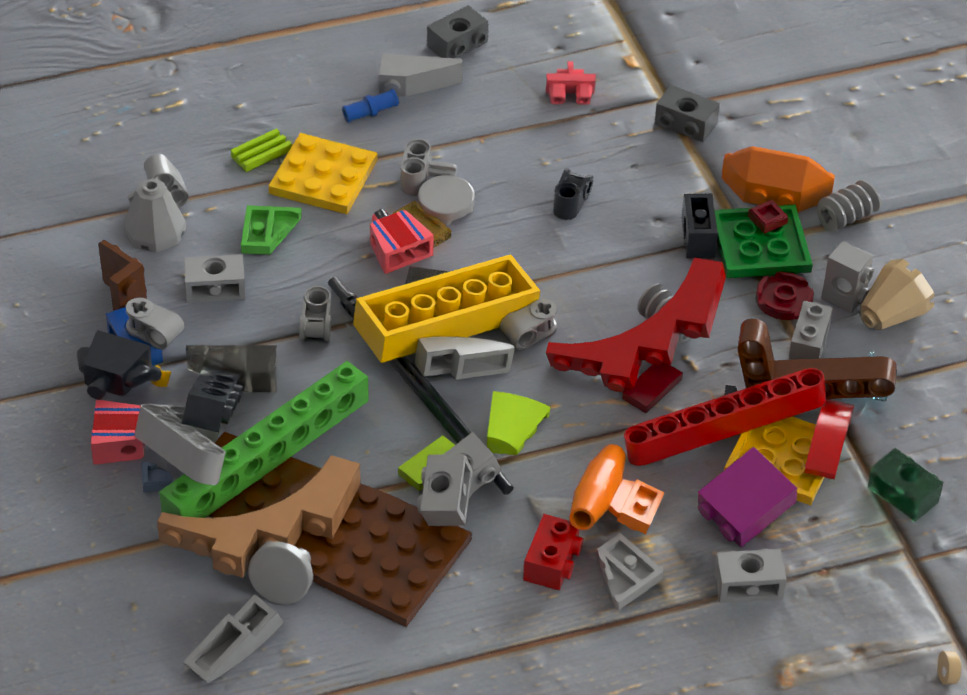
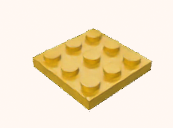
M300 133L268 186L269 194L348 214L378 161V153Z
M789 417L744 432L736 443L724 470L752 447H755L797 487V501L811 506L825 478L804 473L816 424L795 417Z

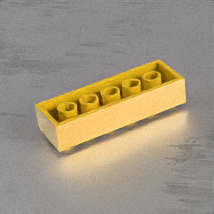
M510 254L356 298L353 326L378 360L383 363L416 353L418 338L470 337L500 328V323L506 315L539 300L540 289Z

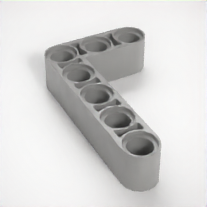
M141 404L134 436L192 480L209 485L218 484L225 457V450L215 444L219 433L182 424L184 406Z

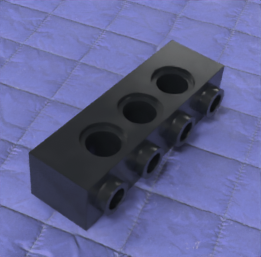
M204 367L188 393L182 424L219 433L223 424L228 425L230 417H232L234 410H236L237 403L240 402L243 385L238 384L240 375Z

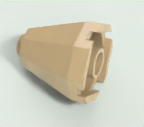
M890 260L884 265L861 304V319L869 328L882 330L926 314L934 307V302H930L934 298V291L919 270L915 268L910 271L906 268L909 265L906 260Z

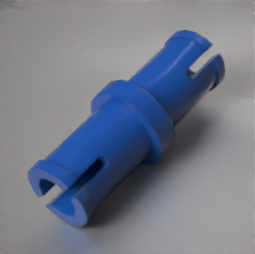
M391 89L373 97L371 95L364 96V100L342 106V112L346 122L350 123L368 115L370 117L376 116L379 111L398 106L399 100L395 90Z

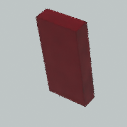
M668 364L651 365L637 378L633 390L626 388L622 392V399L647 413L682 380L683 372Z

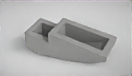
M418 338L414 363L423 377L451 373L455 380L508 373L511 370L515 348L512 344L479 338Z
M254 594L234 617L228 613L185 659L184 664L205 682L209 683L251 655L284 622L273 608Z

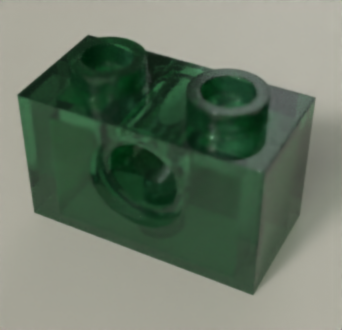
M894 448L871 467L867 487L916 522L939 503L944 482L935 474L916 463L910 456Z

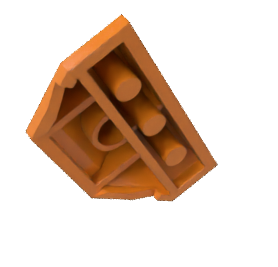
M751 146L724 155L721 179L743 202L760 205L773 200L778 206L796 205L799 213L818 205L821 198L832 194L835 175L827 172L820 164L808 156Z

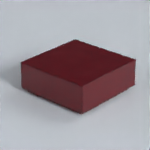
M773 200L755 206L748 211V217L764 234L788 223V216Z

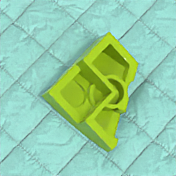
M493 391L487 433V448L496 454L518 455L524 448V442L532 438L537 432L538 424L543 418L547 419L550 416V407L524 396Z

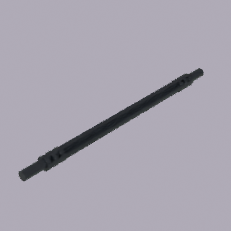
M332 277L328 281V285L341 299L340 304L354 320L356 298L358 297L355 293L349 292L337 277ZM407 355L389 361L457 444L472 433L431 383L423 377ZM501 471L492 480L504 495L511 493L514 489V486Z

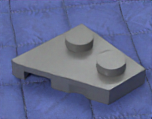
M621 533L597 548L596 558L614 607L618 611L663 580L664 570Z

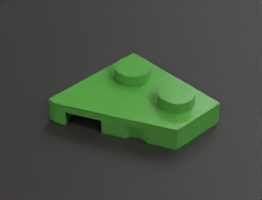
M247 205L241 253L270 255L301 220L302 209L297 207Z

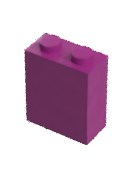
M752 447L698 491V510L701 515L708 521L712 519L719 526L721 534L728 541H734L740 547H743L797 501V487L755 447Z

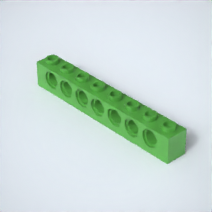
M345 361L222 447L225 450V457L218 484L199 483L184 474L159 491L161 513L206 518L369 401L368 376L349 361Z

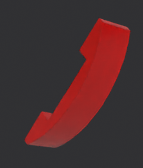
M826 399L818 416L804 473L835 480L847 430L853 415L854 404Z

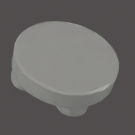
M451 175L435 176L420 186L418 206L423 213L434 218L437 224L447 226L451 224L452 220L460 219L473 212L475 194L472 186L462 178Z
M267 541L256 551L249 562L248 575L250 582L260 596L272 603L280 605L296 603L305 596L312 585L313 570L310 564L311 556L305 549H298L288 543Z

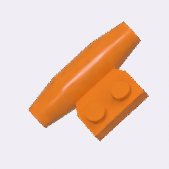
M609 444L589 462L573 494L569 519L575 528L588 530L609 510L618 518V522L626 525L631 530L639 531L646 535L665 492L637 479L636 481L622 479L626 460L625 451L616 444Z

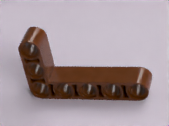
M751 318L743 321L740 326L738 355L746 388L803 369L816 368L824 374L826 399L887 397L895 391L897 364L889 357L774 360L767 325L759 319Z

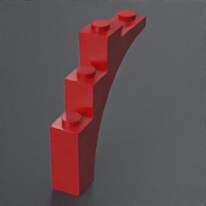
M694 258L686 278L675 295L657 313L630 330L594 342L574 344L549 342L546 355L550 366L564 372L574 370L588 376L601 375L604 387H608L612 391L622 392L626 388L633 390L642 360L652 365H671L680 334H684L692 339L710 337L726 279L723 262Z

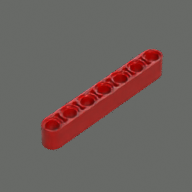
M816 368L803 369L633 425L624 433L628 461L635 466L647 465L823 406L826 401L824 374Z

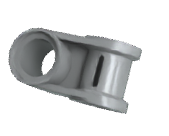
M312 286L304 293L303 310L300 315V340H305L307 337L324 338L325 341H330L331 296L329 290L323 286Z
M134 298L126 304V313L129 316L126 323L128 334L151 344L157 349H166L184 330V322L178 314L150 302L148 299Z
M548 299L536 300L532 304L506 315L500 323V330L518 350H525L533 344L555 334L557 323L554 317L557 313V306Z

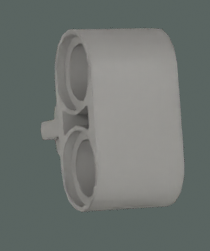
M413 139L407 142L401 161V189L403 192L417 195L420 186L429 179V176H456L457 165L431 161L430 144L426 140Z
M157 154L146 159L144 169L147 179L162 181L177 207L185 205L189 200V194L181 173L164 155ZM135 191L128 195L130 203L133 200Z

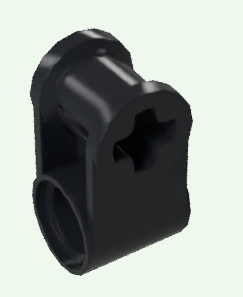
M567 168L563 171L554 193L553 213L557 218L570 220L578 215L583 203L590 195L593 186L592 175L585 177L571 173V170Z

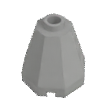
M149 179L141 182L135 191L124 222L125 235L134 248L142 249V245L155 253L177 246L181 240V234H184L186 231V221L162 181Z

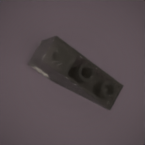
M186 345L188 370L200 374L203 368L207 367L240 375L238 384L243 385L242 391L277 392V345Z

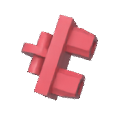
M568 61L567 69H557V73H547L545 92L549 94L551 104L565 103V94H576V103L590 104L591 96L595 90L596 74H584V69H574L573 61Z

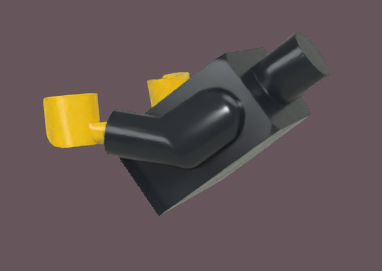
M97 330L90 347H81L77 351L79 371L84 374V381L88 386L87 393L96 400H101L107 392L118 396H125L132 388L147 381L158 387L168 386L171 371H163L158 365L152 366L150 345Z

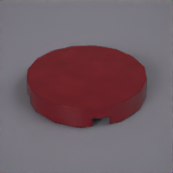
M777 272L775 276L769 277L767 275L761 279L757 285L755 300L758 307L766 315L780 320H794L799 318L804 301L813 302L814 291L813 288L811 289L808 286L809 282L803 277L794 273Z

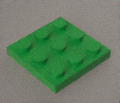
M796 205L779 206L788 216V223L765 234L748 217V211L751 208L715 210L718 231L717 243L726 278L775 275L777 272L794 274L812 272L813 263Z

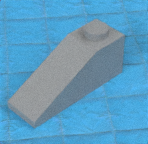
M382 53L379 71V94L394 89L397 96L408 97L460 84L463 77V59Z

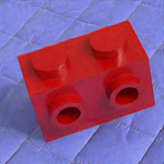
M543 514L524 560L523 581L560 591L564 579L569 580L571 578L574 568L573 556H579L583 546L584 538L579 537L580 529L575 528L570 520Z

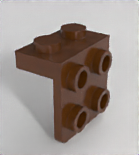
M106 240L99 242L102 278L104 283L110 287L113 311L126 307L127 302L131 299H147L145 270L142 263L138 259L124 253L117 245H112Z

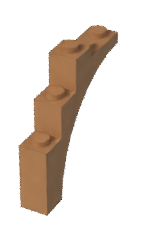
M330 455L320 472L291 496L262 510L238 516L197 518L162 512L157 520L159 542L165 543L170 547H179L195 552L200 556L212 557L213 569L226 575L232 574L243 578L251 558L267 541L284 542L295 546L303 530L316 536L333 539L361 484L360 463Z

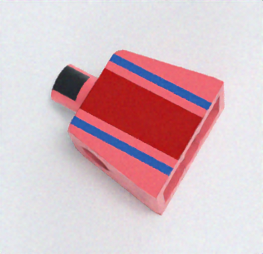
M380 209L373 214V222L370 224V244L385 274L433 256L434 235L409 212L402 210L389 215L385 209Z
M96 400L91 437L93 464L138 460L144 457L145 444L134 436L141 405Z

